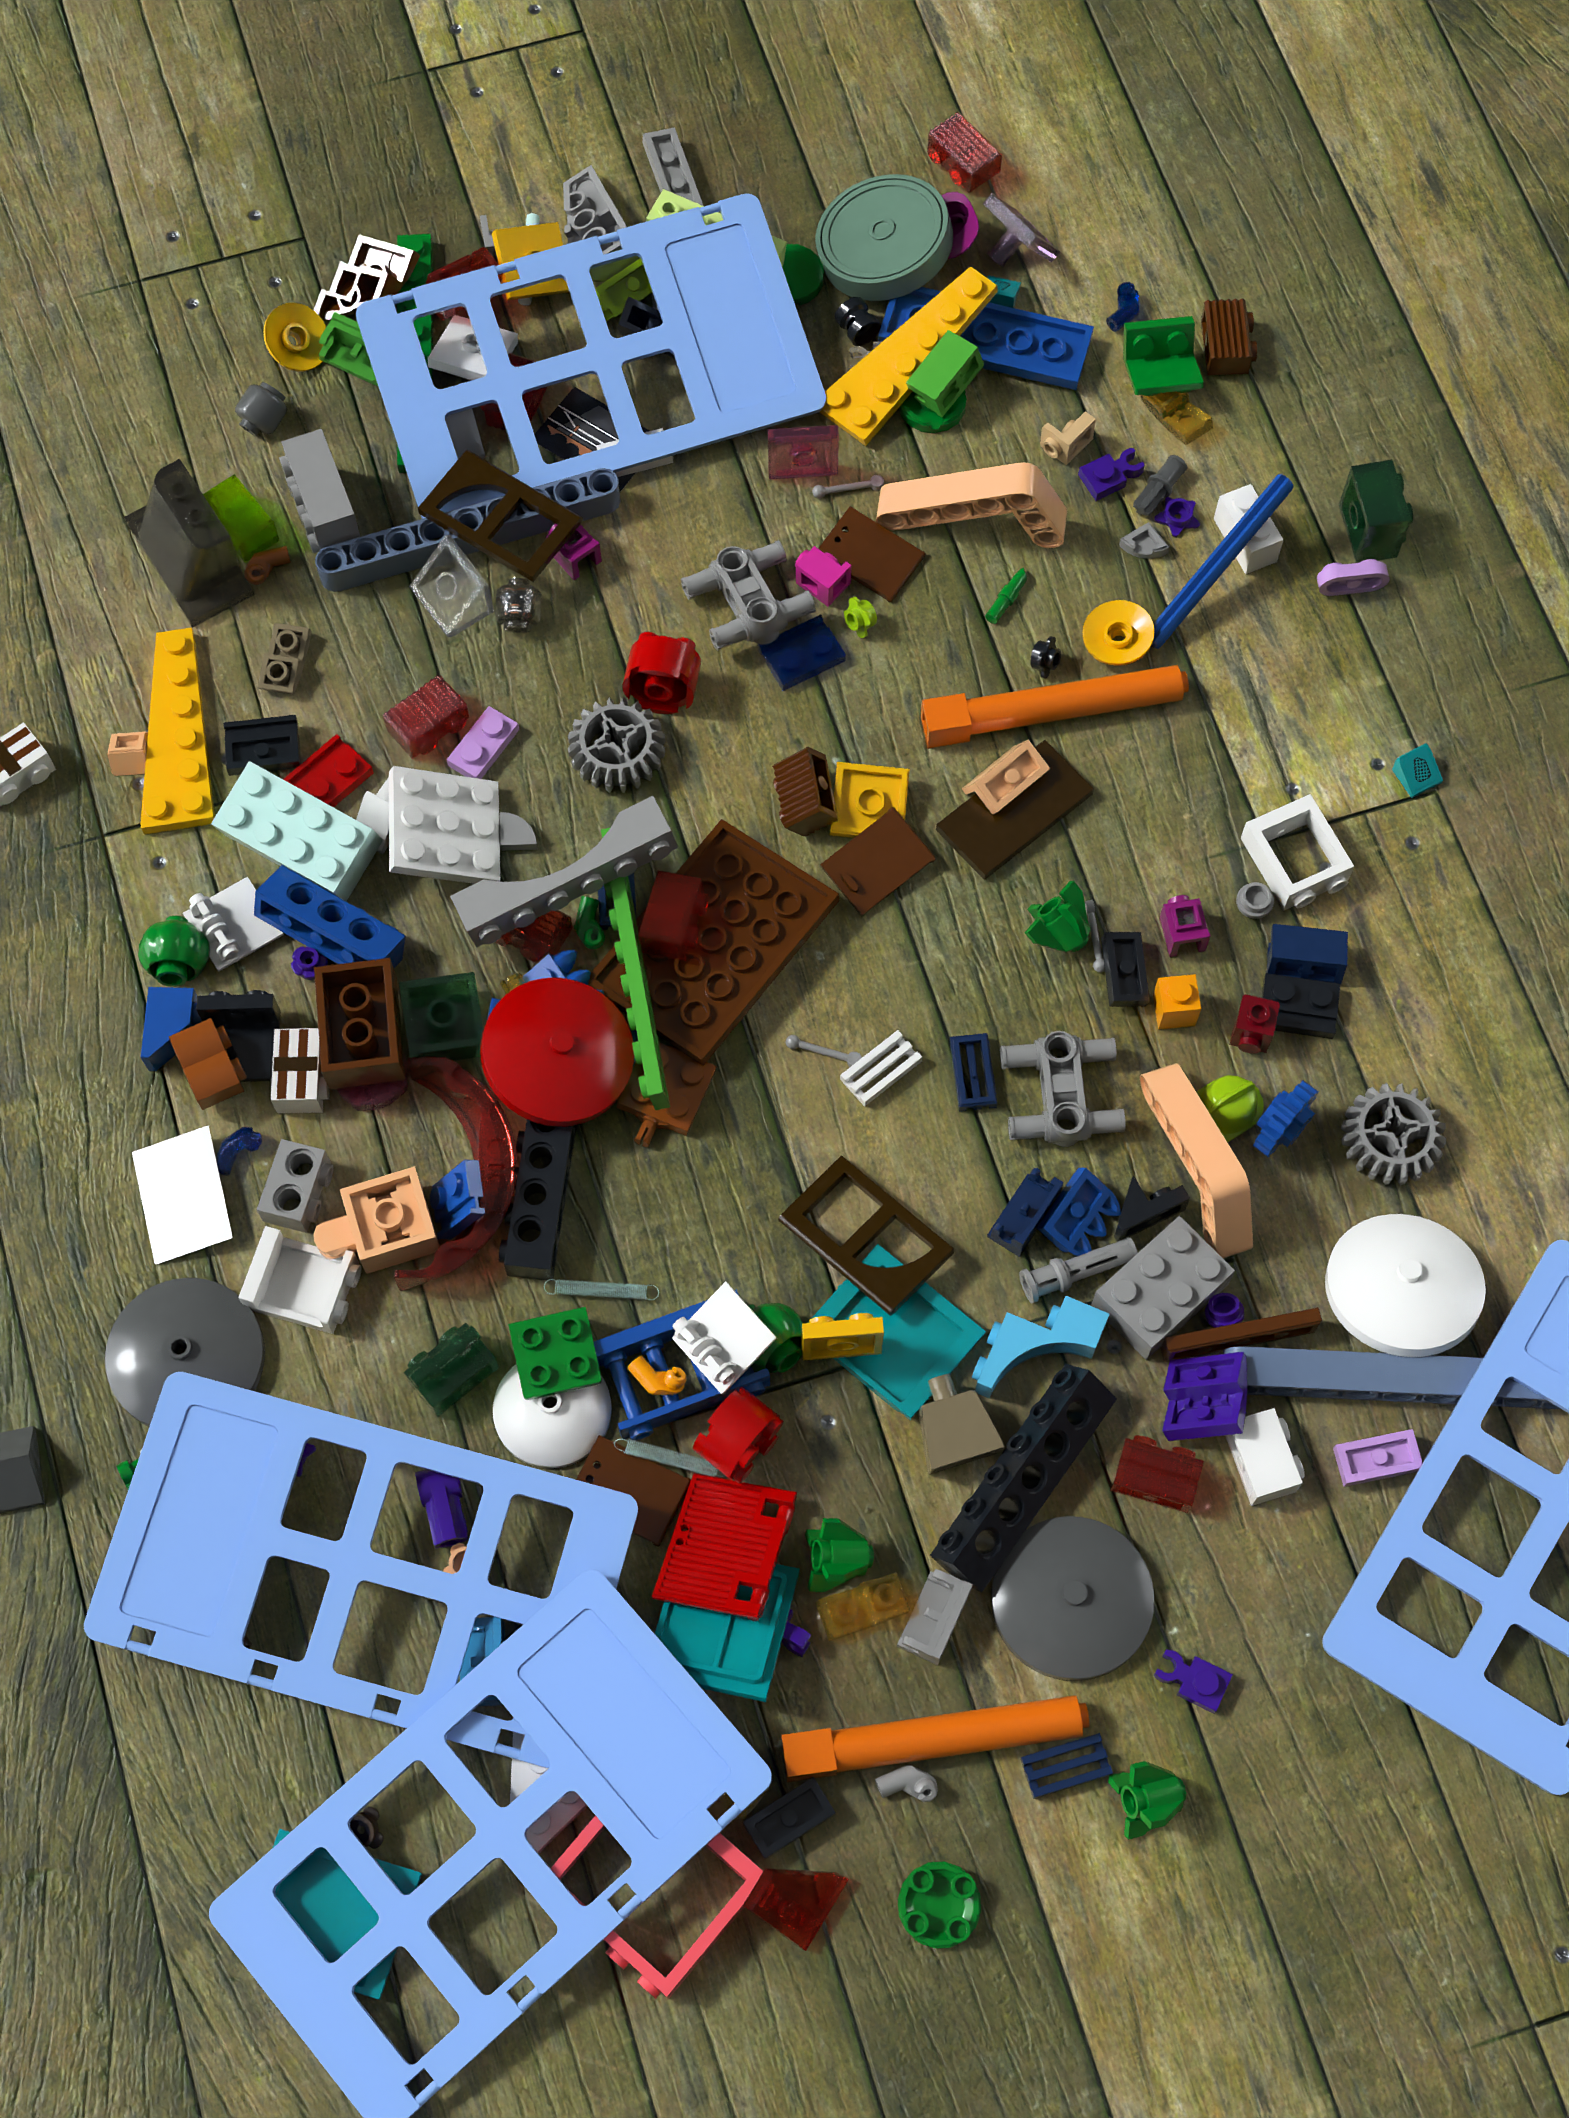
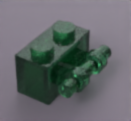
M467 1323L463 1324L460 1328L455 1326L447 1330L438 1341L440 1344L428 1353L423 1351L417 1354L408 1363V1369L404 1372L408 1383L437 1417L499 1368L496 1357L480 1340L481 1336L472 1325L469 1327Z

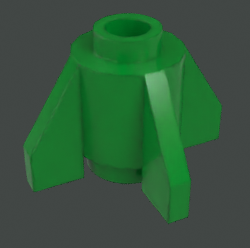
M1069 881L1060 891V896L1048 900L1043 905L1031 904L1027 909L1035 919L1032 925L1025 931V934L1033 944L1061 952L1070 950L1071 952H1076L1087 944L1091 927L1088 924L1083 891L1075 881Z
M823 1518L821 1530L806 1529L805 1538L809 1546L812 1547L811 1563L814 1569L811 1570L808 1582L810 1592H826L850 1579L863 1577L867 1569L872 1567L874 1562L873 1546L868 1544L864 1535L838 1518Z
M1147 1761L1131 1764L1130 1773L1122 1772L1109 1775L1108 1783L1118 1794H1121L1122 1806L1128 1816L1125 1819L1124 1836L1128 1840L1141 1837L1151 1829L1166 1826L1178 1812H1181L1186 1800V1788L1183 1781L1172 1771Z

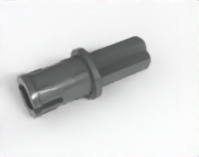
M1170 455L1160 470L1148 478V485L1133 503V507L1139 515L1149 516L1164 497H1169L1172 494L1173 485L1187 470V464L1182 458Z

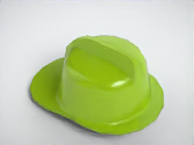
M1226 1075L1220 1077L1196 1092L1227 1143L1252 1128L1264 1111L1263 1098L1259 1089L1252 1081L1239 1076Z

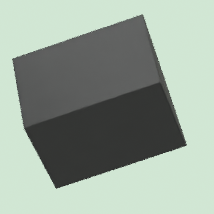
M31 1426L0 1433V1513L45 1504L36 1428Z

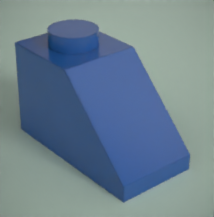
M148 987L141 1059L148 1071H157L176 1055L169 1036L202 1022L196 1010L197 994L194 988Z

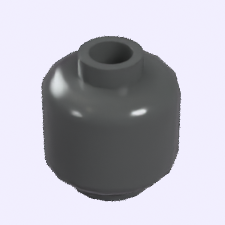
M262 382L260 385H250L235 407V412L242 419L239 425L254 436H257L259 432L268 435L273 434L287 413V406L283 402L286 397L265 382Z

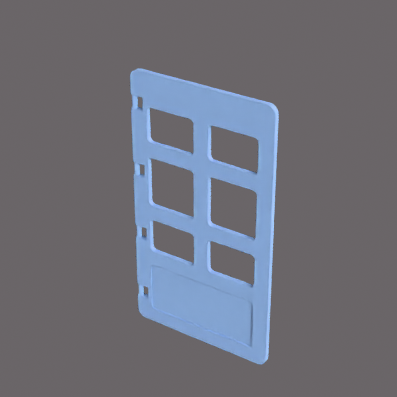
M747 193L720 200L718 203L692 208L618 229L616 232L599 237H590L520 257L501 265H492L415 287L410 291L396 295H387L360 304L356 310L357 323L418 507L458 460L445 421L446 417L485 404L495 403L500 409L519 467V472L512 476L530 487H536L600 468L610 469L613 472L626 470L818 413L823 409L826 402V394L760 201L756 196ZM721 212L723 221L705 226L702 216ZM619 240L622 250L603 255L600 245ZM637 256L643 262L663 323L655 328L614 338L610 335L590 270L598 266ZM517 269L520 279L503 284L500 283L499 274ZM563 278L567 283L587 343L586 347L524 366L514 367L510 363L490 302L491 298L553 279ZM414 299L417 308L397 314L394 304ZM461 306L467 310L487 374L479 379L444 389H437L433 385L413 323L417 318ZM671 352L675 357L695 420L685 425L648 435L642 430L622 366L626 363L660 353ZM588 374H595L601 384L619 442L616 445L556 463H545L522 399L523 394ZM493 490L471 491L452 499L440 510L445 513L505 496L506 494Z
M1557 1240L1547 1247L1324 1633L1322 1643L1324 1650L1329 1656L1547 1793L1563 1795L1569 1792V1748L1566 1747L1569 1740V1718L1565 1725H1557L1488 1682L1484 1672L1511 1625H1517L1569 1658V1622L1533 1601L1529 1594L1531 1587L1569 1522V1458L1560 1474H1553L1487 1434L1481 1428V1422L1506 1379H1513L1569 1413V1241ZM1462 1456H1468L1537 1498L1541 1504L1539 1512L1500 1578L1491 1575L1431 1538L1422 1529L1426 1517ZM1404 1558H1408L1482 1605V1613L1457 1657H1448L1377 1611L1376 1606L1380 1597Z
M175 1372L168 1376L164 1382L84 1621V1630L90 1639L100 1643L407 1729L457 1684L475 1621L479 1615L486 1614L523 1625L579 1574L590 1569L601 1572L617 1589L637 1519L638 1505L631 1495L186 1372ZM310 1439H318L364 1452L367 1456L343 1536L338 1541H331L295 1531L282 1525V1517L304 1448ZM398 1464H409L483 1486V1494L461 1568L457 1573L450 1574L372 1551L373 1537L395 1467ZM517 1495L565 1507L573 1512V1519L550 1596L545 1599L491 1585L488 1580L511 1500ZM272 1557H281L327 1570L330 1575L306 1655L299 1662L246 1648L243 1642L267 1564ZM362 1582H371L443 1602L447 1605L446 1618L425 1688L421 1694L413 1695L341 1675L334 1670L335 1660L356 1592ZM134 1626L156 1632L152 1646L130 1640ZM256 1660L278 1666L274 1680L252 1674ZM379 1694L401 1700L397 1715L375 1709ZM472 1711L446 1736V1740L545 1768L550 1766L549 1759L515 1718L506 1721ZM501 1729L525 1735L521 1749L498 1743Z
M586 1570L579 1574L217 1897L210 1906L209 1919L363 2118H410L435 2093L443 2088L516 2021L534 2002L615 1930L633 1911L714 1839L732 1820L763 1794L771 1784L772 1772L765 1761L608 1579L597 1570ZM489 1696H496L550 1761L549 1769L507 1807H500L446 1741L447 1734ZM417 1761H422L475 1825L476 1834L411 1894L405 1895L350 1828V1822L352 1818ZM572 1791L582 1798L632 1860L630 1868L587 1906L581 1905L526 1838L527 1830L567 1793ZM727 1793L735 1804L716 1821L707 1809L722 1795ZM319 1848H325L379 1916L378 1923L334 1963L326 1960L275 1893L276 1887ZM501 1858L557 1925V1934L490 1995H485L433 1932L429 1921L438 1910L492 1861ZM627 1883L636 1895L617 1911L608 1900ZM400 1946L406 1948L455 2009L460 2018L458 2025L415 2064H410L406 2061L354 1994L355 1986ZM527 1975L536 1987L521 2001L516 2003L508 1992ZM425 2069L433 2081L415 2097L406 2085Z

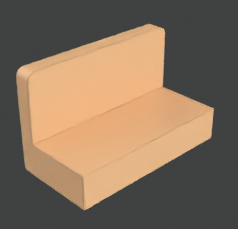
M1028 739L1013 746L964 786L962 790L966 795L975 791L989 811L995 814L1046 773L1050 767Z

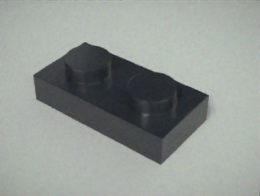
M1105 932L1101 937L1109 1007H1146L1150 998L1141 932Z
M812 1777L743 1821V1825L764 1860L836 1815V1812L815 1778Z

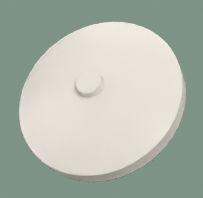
M1405 1214L1376 1216L1364 1220L1349 1229L1336 1243L1325 1275V1288L1329 1304L1344 1328L1364 1344L1378 1351L1402 1357L1431 1356L1442 1353L1459 1344L1475 1327L1483 1309L1486 1294L1482 1268L1472 1250L1461 1238L1434 1221Z

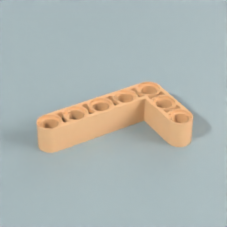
M1023 462L886 484L880 490L876 522L888 530H903L1013 513L1036 545L1044 548H1056L1064 542L1067 508L1042 471L1036 465Z
M1178 1063L1141 1074L1140 1084L1149 1107L1200 1191L1204 1240L1223 1259L1251 1250L1253 1248V1232L1248 1178Z

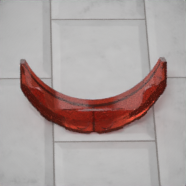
M409 1057L407 1058V1067L411 1079L440 1097L462 1124L471 1145L474 1160H479L483 1198L479 1200V1208H485V1214L459 1233L454 1241H448L441 1245L436 1251L433 1263L430 1266L420 1270H395L394 1279L400 1291L447 1275L475 1256L501 1225L515 1190L517 1176L514 1169L517 1163V1150L514 1134L504 1110L487 1086L462 1069L458 1063L447 1058Z

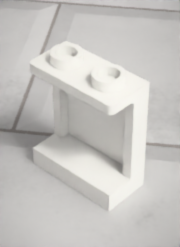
M265 1226L238 1298L243 1305L249 1306L254 1312L334 1334L337 1323L342 1324L345 1320L349 1305L345 1300L350 1287L355 1288L357 1286L362 1268L361 1265H358L359 1261L352 1251L346 1250L343 1257L329 1260L321 1255L317 1246L285 1238L280 1230Z

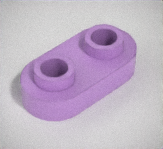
M1367 559L1360 563L1352 564L1331 563L1326 565L1317 575L1319 591L1326 596L1371 592L1381 589L1389 582L1386 564L1376 559Z

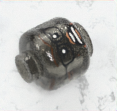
M509 579L508 584L499 587L496 591V621L503 625L504 630L507 632L527 633L532 631V627L539 624L541 620V591L530 585L528 579Z

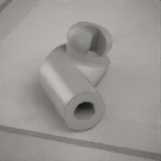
M905 1765L875 1779L882 1798L902 1790L922 1802H930L937 1796L938 1792L937 1782L934 1777L912 1765Z

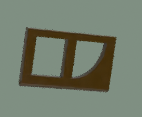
M466 450L418 507V512L423 517L532 582L542 573L583 520V517L469 450ZM493 490L506 494L476 531L440 510L452 499L471 491ZM521 503L557 524L528 562L491 541Z
M842 1155L778 1218L780 1223L890 1316L895 1314L954 1254L952 1246ZM846 1177L881 1207L840 1247L805 1216ZM895 1219L931 1248L928 1253L919 1259L897 1267H873L855 1259Z

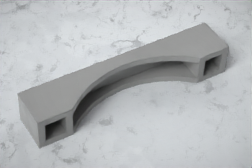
M651 796L619 812L613 825L601 841L584 857L563 870L527 881L499 882L483 879L450 897L467 933L477 948L483 944L496 942L503 934L517 927L530 925L536 918L550 911L564 908L570 901L584 894H591L600 890L604 884L618 877L631 875L638 867L652 860L665 858L671 851L677 849L678 845L654 796Z

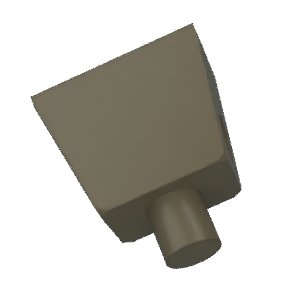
M950 1374L940 1375L928 1380L934 1402L920 1407L919 1418L929 1475L998 1454L1003 1450V1442L975 1390L957 1394Z

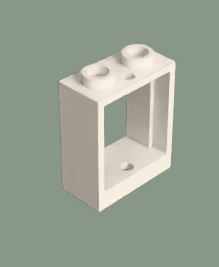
M1311 794L1245 824L1241 840L1283 911L1293 906H1296V908L1305 907L1313 902L1317 895L1326 891L1329 894L1338 892L1348 884L1354 865ZM1307 824L1332 867L1292 884L1268 841Z

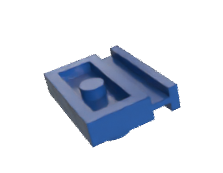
M465 1159L432 1186L430 1205L434 1209L435 1222L441 1223L442 1229L437 1233V1239L452 1240L485 1214V1208H479V1200L483 1198L479 1160Z

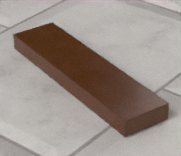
M1317 1307L1165 1337L1160 1349L1163 1361L1170 1362V1360L1220 1352L1230 1347H1245L1315 1333L1322 1318Z

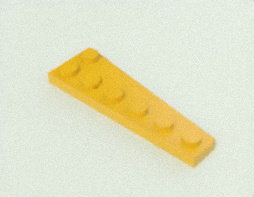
M970 266L825 391L826 402L820 413L866 446L913 392L907 387L906 382L944 334L950 330L960 336L998 292L997 285Z
M192 627L156 633L140 823L144 835L209 825L215 818L195 634Z

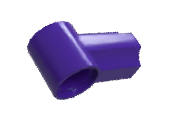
M430 1470L415 1472L422 1506L426 1507L434 1547L448 1548L457 1543L468 1541V1530L460 1501L463 1495L459 1478Z

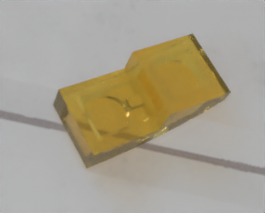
M1189 392L1158 393L1154 396L1140 395L1141 400L1154 417L1185 445L1213 429L1212 417L1190 403Z

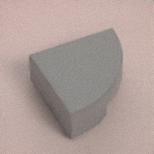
M1149 522L1122 537L1119 546L1124 551L1139 558H1159L1169 552V546Z
M500 812L501 851L538 850L535 833L523 818L515 814Z

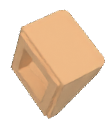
M148 732L117 733L111 735L107 755L111 773L114 776L145 774Z

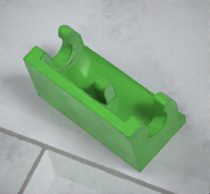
M334 312L331 321L319 340V343L323 345L319 353V360L378 386L358 323Z
M948 330L906 382L907 387L917 393L914 398L919 403L936 412L938 416L943 417L983 368L984 363L979 349L976 345Z

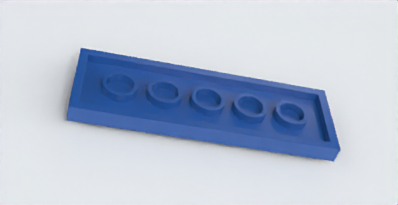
M920 287L907 295L890 299L878 334V344L882 343L941 291ZM989 302L960 337L978 347L984 363L983 369L1077 390L1094 326Z

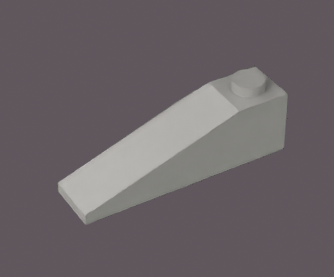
M592 165L563 183L564 211L567 214V225L564 226V234L568 238V244L594 236L599 237L628 227ZM619 240L600 245L603 255L622 250ZM633 256L592 268L590 270L592 281L605 282L640 258Z

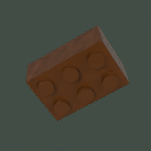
M384 958L314 967L321 1072L329 1090L405 1080L397 976L391 959Z

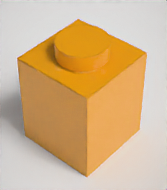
M1196 974L1158 978L1153 993L1158 1030L1196 1026L1201 1012Z

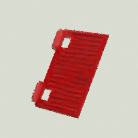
M693 1473L652 1594V1599L747 1617L752 1621H758L763 1615L770 1592V1581L783 1539L789 1531L795 1512L797 1492L745 1482L739 1484L734 1480ZM766 1502L778 1504L779 1509L776 1518L763 1515ZM740 1585L752 1587L753 1592L750 1601L736 1599Z

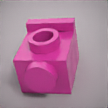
M815 546L810 551L808 549L803 551L796 560V584L804 590H808L812 596L827 607L851 584V564L845 562L841 566L832 554L823 553Z

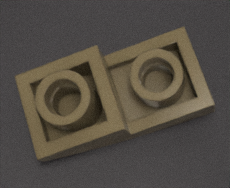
M274 623L269 652L264 653L258 689L294 695L309 648L312 634L309 628Z

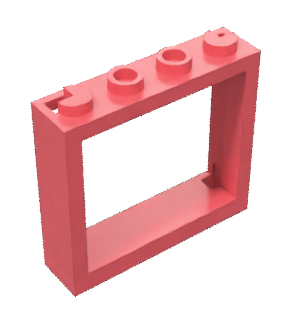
M596 1815L551 1867L560 1880L605 1828ZM721 1833L712 1839L706 1847L745 1882L666 1978L616 1932L612 1931L604 1939L610 1945L605 1953L623 1970L628 1964L632 1965L642 1975L637 1980V1983L655 1999L660 1993L664 1994L668 1999L673 1995L768 1879V1875ZM572 1894L581 1905L586 1906L574 1894Z

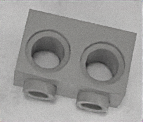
M281 1139L257 1207V1212L263 1222L305 1233L308 1232L310 1223L316 1222L320 1214L321 1200H319L322 1188L323 1186H329L333 1175V1165L325 1150ZM306 1163L313 1165L309 1173L305 1175L295 1174L296 1169L300 1165ZM288 1200H301L296 1209L291 1211L283 1210V1206Z

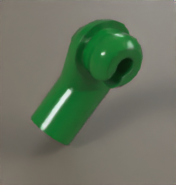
M581 896L574 930L587 948L597 949L605 941L604 931L595 919L599 900Z

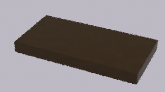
M1046 740L1038 744L1035 749L1050 769L1000 811L992 814L979 796L974 794L936 824V831L984 880L1093 795L1094 788Z

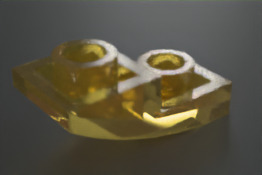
M897 1572L860 1583L856 1588L821 1598L815 1603L829 1641L868 1629L910 1611Z

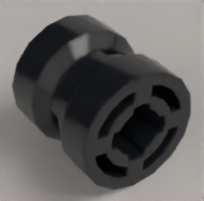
M853 297L845 301L837 309L834 316L842 329H847V336L855 346H862L872 341L878 335L881 328V323L876 316L868 313V306L861 297Z

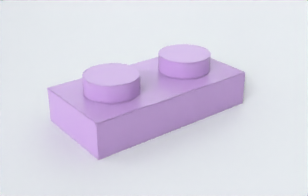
M488 706L447 758L448 766L465 777L482 779L518 733V723Z
M1413 1429L1337 1444L1333 1448L1344 1487L1418 1472L1423 1464Z

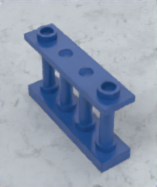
M708 1300L594 1341L599 1367L604 1366L606 1369H610L628 1420L617 1423L622 1439L631 1438L632 1441L644 1439L653 1434V1429L721 1404L733 1391L737 1390L739 1392L740 1387H744L756 1397L765 1392V1387L770 1386L768 1369L765 1368L754 1373L753 1368L750 1366L722 1395L691 1360L702 1392L680 1400L678 1394L662 1395L665 1406L644 1414L642 1413L624 1364L627 1361L626 1357L641 1352L642 1355H647L648 1361L655 1371L669 1370L661 1349L664 1347V1343L673 1340L672 1337L676 1332L673 1324L681 1317L689 1320Z

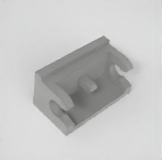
M935 1569L934 1572L930 1571L897 1647L938 1666L970 1595L973 1584L938 1569Z

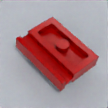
M336 734L283 780L324 803L335 807L373 775L374 772L372 766L348 744L346 745L341 740V737Z

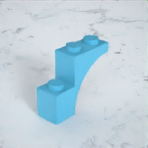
M1065 1296L1061 1307L1053 1305L1045 1324L1046 1327L1051 1329L1049 1330L1007 1312L1002 1323L994 1322L986 1342L993 1345L988 1358L980 1356L972 1374V1378L978 1380L975 1389L976 1393L990 1398L997 1384L1009 1371L1033 1357L1050 1353H1069L1092 1359L1109 1313Z

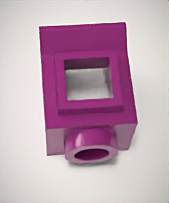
M556 523L549 530V535L557 526ZM580 524L554 556V559L573 580H576L580 577L578 562L584 557L590 555V559L596 565L602 562L600 543Z
M1187 895L1170 898L1167 904H1163L1160 914L1169 957L1177 956L1180 944L1196 942L1198 952L1206 951L1211 936L1207 929L1200 898L1190 900Z

